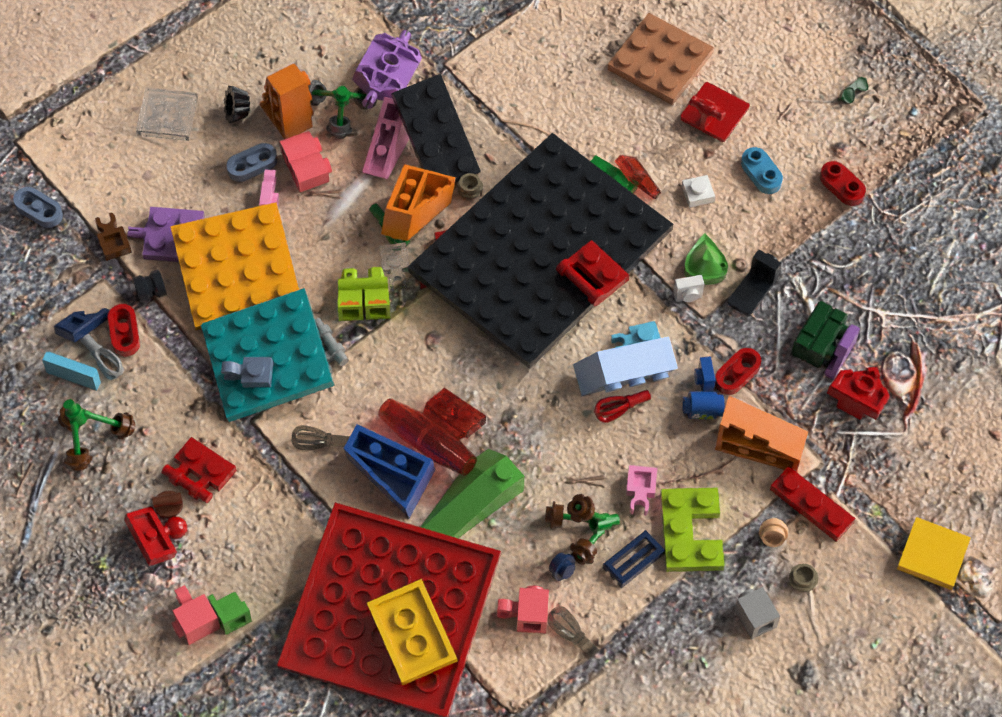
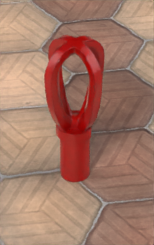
M646 389L633 395H626L625 397L610 396L602 398L596 403L594 413L599 421L607 423L622 416L635 405L651 400V395ZM611 401H616V402H612V403H609V404H606V405L601 406L603 403H607V402H611ZM621 405V406H619V407H617V408H614V409H612V410H609V411H606V412H600L601 410H604V409H607V408H610V407H613V406ZM613 414V415H611V416H609V417H607V418H603V417H602V416H607V415Z

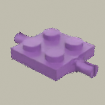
M150 207L149 218L145 227L129 226L127 235L128 238L144 239L142 255L145 260L179 262L170 226L204 219L205 214L204 211Z

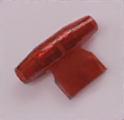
M445 387L426 402L423 413L392 398L387 399L381 405L378 416L400 439L424 456L463 476L468 475L474 469L477 457L459 439H468L486 423V415Z

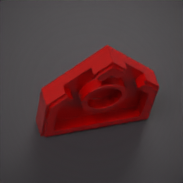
M869 367L864 371L854 372L852 369L841 370L827 391V394L839 400L837 408L859 420L865 414L876 420L890 398L887 389L882 385L881 375L877 367Z

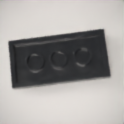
M441 74L391 93L421 169L456 177L455 183L465 174L472 173L476 175L481 172Z

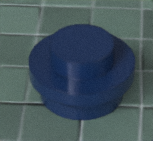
M557 554L549 565L552 577L557 581L571 577L575 571V558L571 554Z

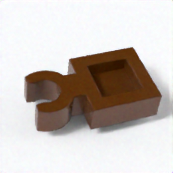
M109 213L111 221L107 224L101 223L99 217L95 218L97 229L101 232L97 234V238L106 261L132 253L123 226L117 227L116 217L113 213Z

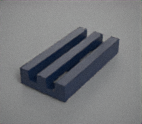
M645 530L603 563L602 568L606 572L608 571L610 577L613 580L616 579L618 585L623 588L663 556L665 549ZM643 542H648L645 547L617 569L613 567ZM652 549H655L654 552H652L649 556H647L644 560H642L624 576L621 575L632 565H634L637 561H639L642 557H644L647 553H649Z

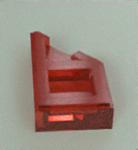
M620 155L615 160V163L628 181L653 199H656L661 194V190L637 157Z

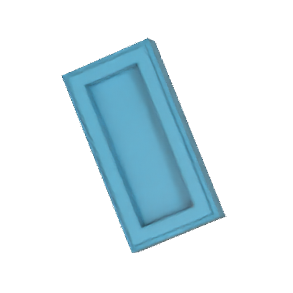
M46 352L42 359L48 374L96 391L101 384L98 371L94 367L51 352Z

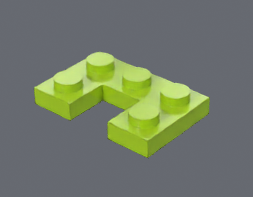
M718 487L661 489L666 572L724 571L723 541L694 540L692 519L719 518Z

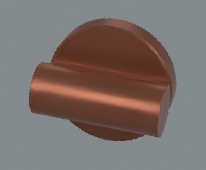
M168 490L161 492L156 497H152L156 513L163 518L177 516L183 508L181 492L177 493Z

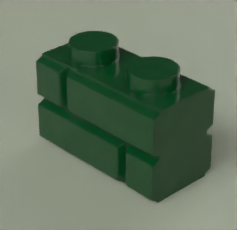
M823 301L818 302L793 343L792 355L803 361L806 360L807 363L817 368H821L825 360L830 362L837 348L834 344L837 339H842L849 327L846 325L847 313L837 308L833 309L831 305Z

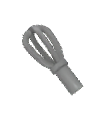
M89 334L80 339L91 352L106 378L114 380L123 374L124 368L121 360L113 352L103 348ZM102 355L109 359L117 367V370L112 371L108 369L100 359V356Z

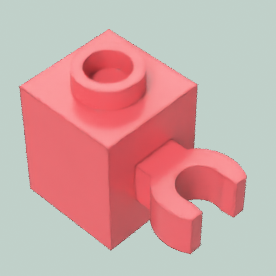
M185 585L174 590L180 607L172 610L175 621L171 624L179 639L184 636L190 645L220 629L218 617L205 594L192 599Z
M527 586L526 588H520L519 602L498 599L497 617L504 619L518 617L517 632L546 634L549 590L543 589L540 586Z

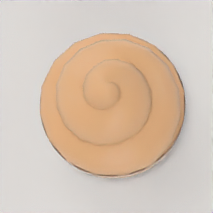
M770 518L760 525L759 536L765 545L778 547L787 539L788 528L783 521L777 518Z

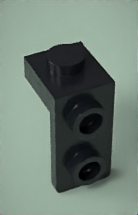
M758 249L753 256L749 273L729 297L727 304L745 316L750 317L777 282L782 263L772 254L764 253Z

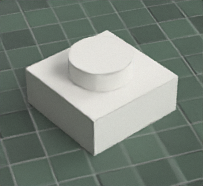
M708 175L682 180L681 186L689 208L715 202V194Z
M702 275L675 279L673 291L675 301L693 302L698 298H702L704 290Z

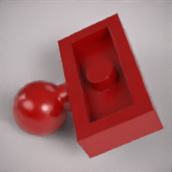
M152 506L127 513L124 518L148 566L175 558L177 551L170 538L180 539L185 536L188 529L186 521L178 516L169 518L163 526Z

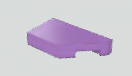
M851 324L847 328L837 345L832 361L825 371L826 377L832 380L836 377L857 341L860 331L859 327Z

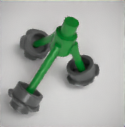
M312 80L311 85H309V91L312 96L311 105H319L326 99V96L334 98V103L338 106V114L331 117L328 126H326L327 132L337 139H343L350 135L352 128L350 127L349 118L343 116L344 107L353 98L359 108L367 110L369 102L366 107L362 104L367 94L360 87L356 88L354 93L350 92L345 86H339L336 90L329 91L319 80Z

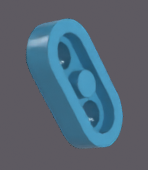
M757 147L745 150L742 155L741 166L757 189L765 194L778 192L782 186L783 175L763 149Z

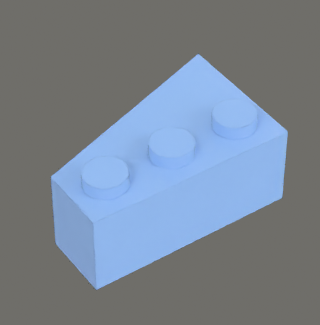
M669 336L599 351L573 364L581 396L603 390L605 392L621 389L626 384H629V387L638 386L646 383L645 380L650 378L653 379V382L669 378V372L678 369Z

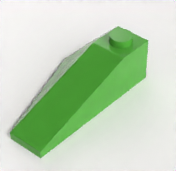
M487 449L465 465L421 528L459 538L524 491L525 476L506 455Z

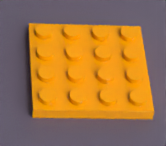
M277 202L170 226L195 330L202 329V323L299 290Z

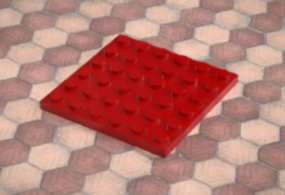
M335 502L279 658L278 668L430 715L449 717L501 557V551ZM422 579L458 661L402 685L367 602Z

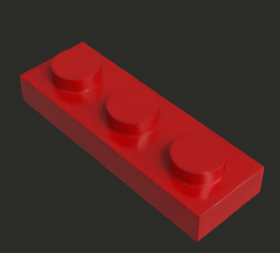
M789 466L770 486V490L835 542L855 522V517Z

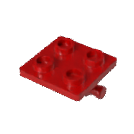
M705 82L697 94L690 99L688 106L680 116V120L721 142H725L749 110L750 104L709 82Z

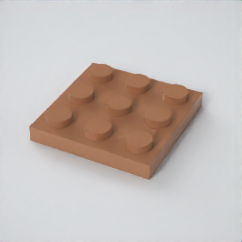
M648 13L608 63L607 70L665 102L674 105L711 57L714 47Z

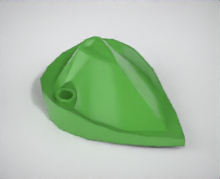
M704 233L686 257L684 274L685 277L702 275L704 285L717 284L726 278L728 263L723 253Z

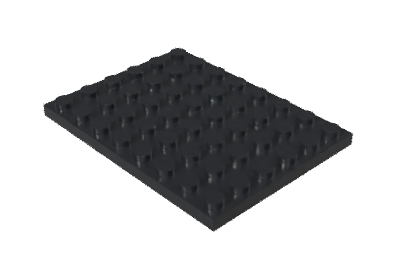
M551 133L408 266V272L530 369L594 307L588 301V297L566 276H561L556 271L558 264L562 260L571 257L592 240L621 268L629 273L673 230L674 224L554 133ZM578 267L574 268L595 289H600Z

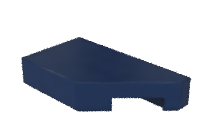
M102 308L97 313L85 314V311L73 312L54 326L55 334L75 343L108 320L109 309Z

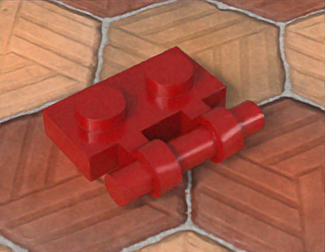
M190 437L174 456L175 463L180 465L179 468L175 469L166 464L161 473L169 478L168 481L174 486H181L187 490L188 495L195 500L200 499L205 503H209L213 494L207 489L211 486L220 491L237 469L234 464L193 437ZM189 473H192L200 480L194 482L187 476Z

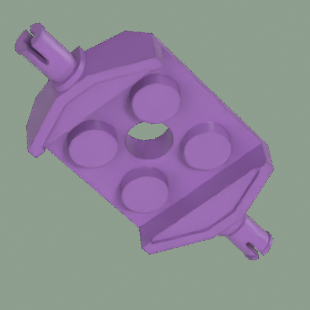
M407 30L401 31L399 38H394L386 33L375 35L352 78L367 94L362 102L364 107L369 102L367 108L371 109L376 99L392 98L391 93L407 87L422 57L417 48L408 45V41L411 38L409 31L406 36ZM386 60L391 61L395 65L388 64Z

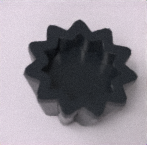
M228 86L227 90H225L224 112L229 123L246 118L250 112V96H248V92L234 86Z

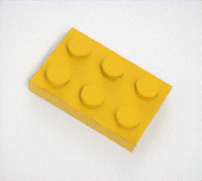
M422 579L367 602L402 685L458 661Z

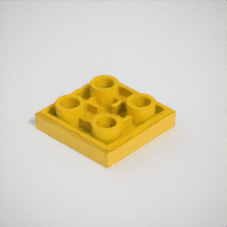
M916 517L897 570L952 590L971 537Z

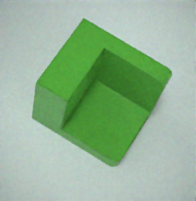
M236 592L219 600H216L213 594L207 596L226 635L252 622L248 606L245 601L241 602Z

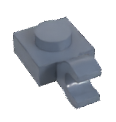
M244 357L243 365L225 361L222 362L221 373L225 374V380H241L243 387H271L273 360L271 357Z

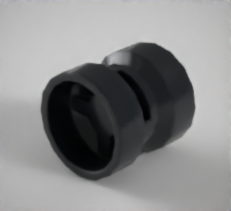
M159 269L151 271L149 276L143 277L139 275L132 277L140 303L149 301L153 296L160 298L167 295Z

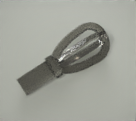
M300 425L292 431L291 442L297 449L315 450L325 446L344 447L350 436L331 435L332 433H326L315 427ZM296 436L315 437L323 440L298 439Z
M562 606L551 610L547 618L550 628L561 637L578 645L590 658H594L600 650L581 631L575 617ZM557 614L561 616L573 629L575 634H573L564 626H562L554 618V615Z

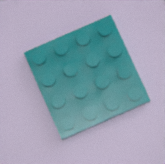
M305 288L210 320L201 325L225 415L229 422L335 386ZM244 357H271L273 360L271 387H243L241 380H225V374L221 373L222 362L231 361L243 365Z

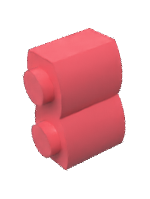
M307 131L279 141L282 157L299 192L329 182V173L332 172V168L328 158H322L320 154L322 147L317 137L313 138L311 133Z

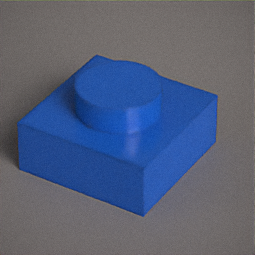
M711 356L700 357L699 366L694 369L695 383L701 386V391L714 392L716 380Z

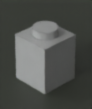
M763 587L755 591L748 589L738 596L734 611L751 640L777 628L780 615Z

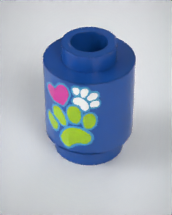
M689 391L688 396L683 397L682 410L683 414L688 415V419L716 420L717 417H723L725 409L723 394Z

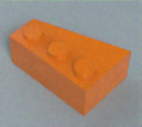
M295 63L266 77L265 93L262 94L263 101L259 104L284 139L301 134L313 127L312 116L314 112L310 106L312 96L309 91L311 82L306 72L300 71Z
M404 164L385 208L381 234L390 236L393 239L408 241L451 204L456 177Z
M729 396L720 423L715 450L784 470L789 466L797 472L808 431Z

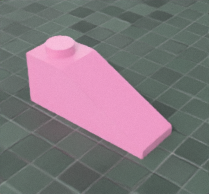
M384 97L362 173L384 179L389 178L409 140L392 98Z

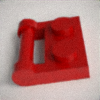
M592 240L571 257L562 260L556 267V271L561 276H566L588 297V301L594 307L598 306L627 283L630 276ZM578 267L600 289H595L574 268Z

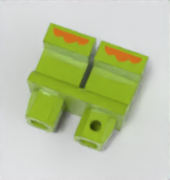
M371 267L368 269V278H357V270L354 268L342 270L341 279H338L339 321L363 320V299H365L366 320L391 319L388 279L384 276L382 267Z

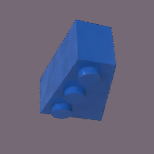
M357 424L343 448L348 460L410 519L436 470L433 459Z

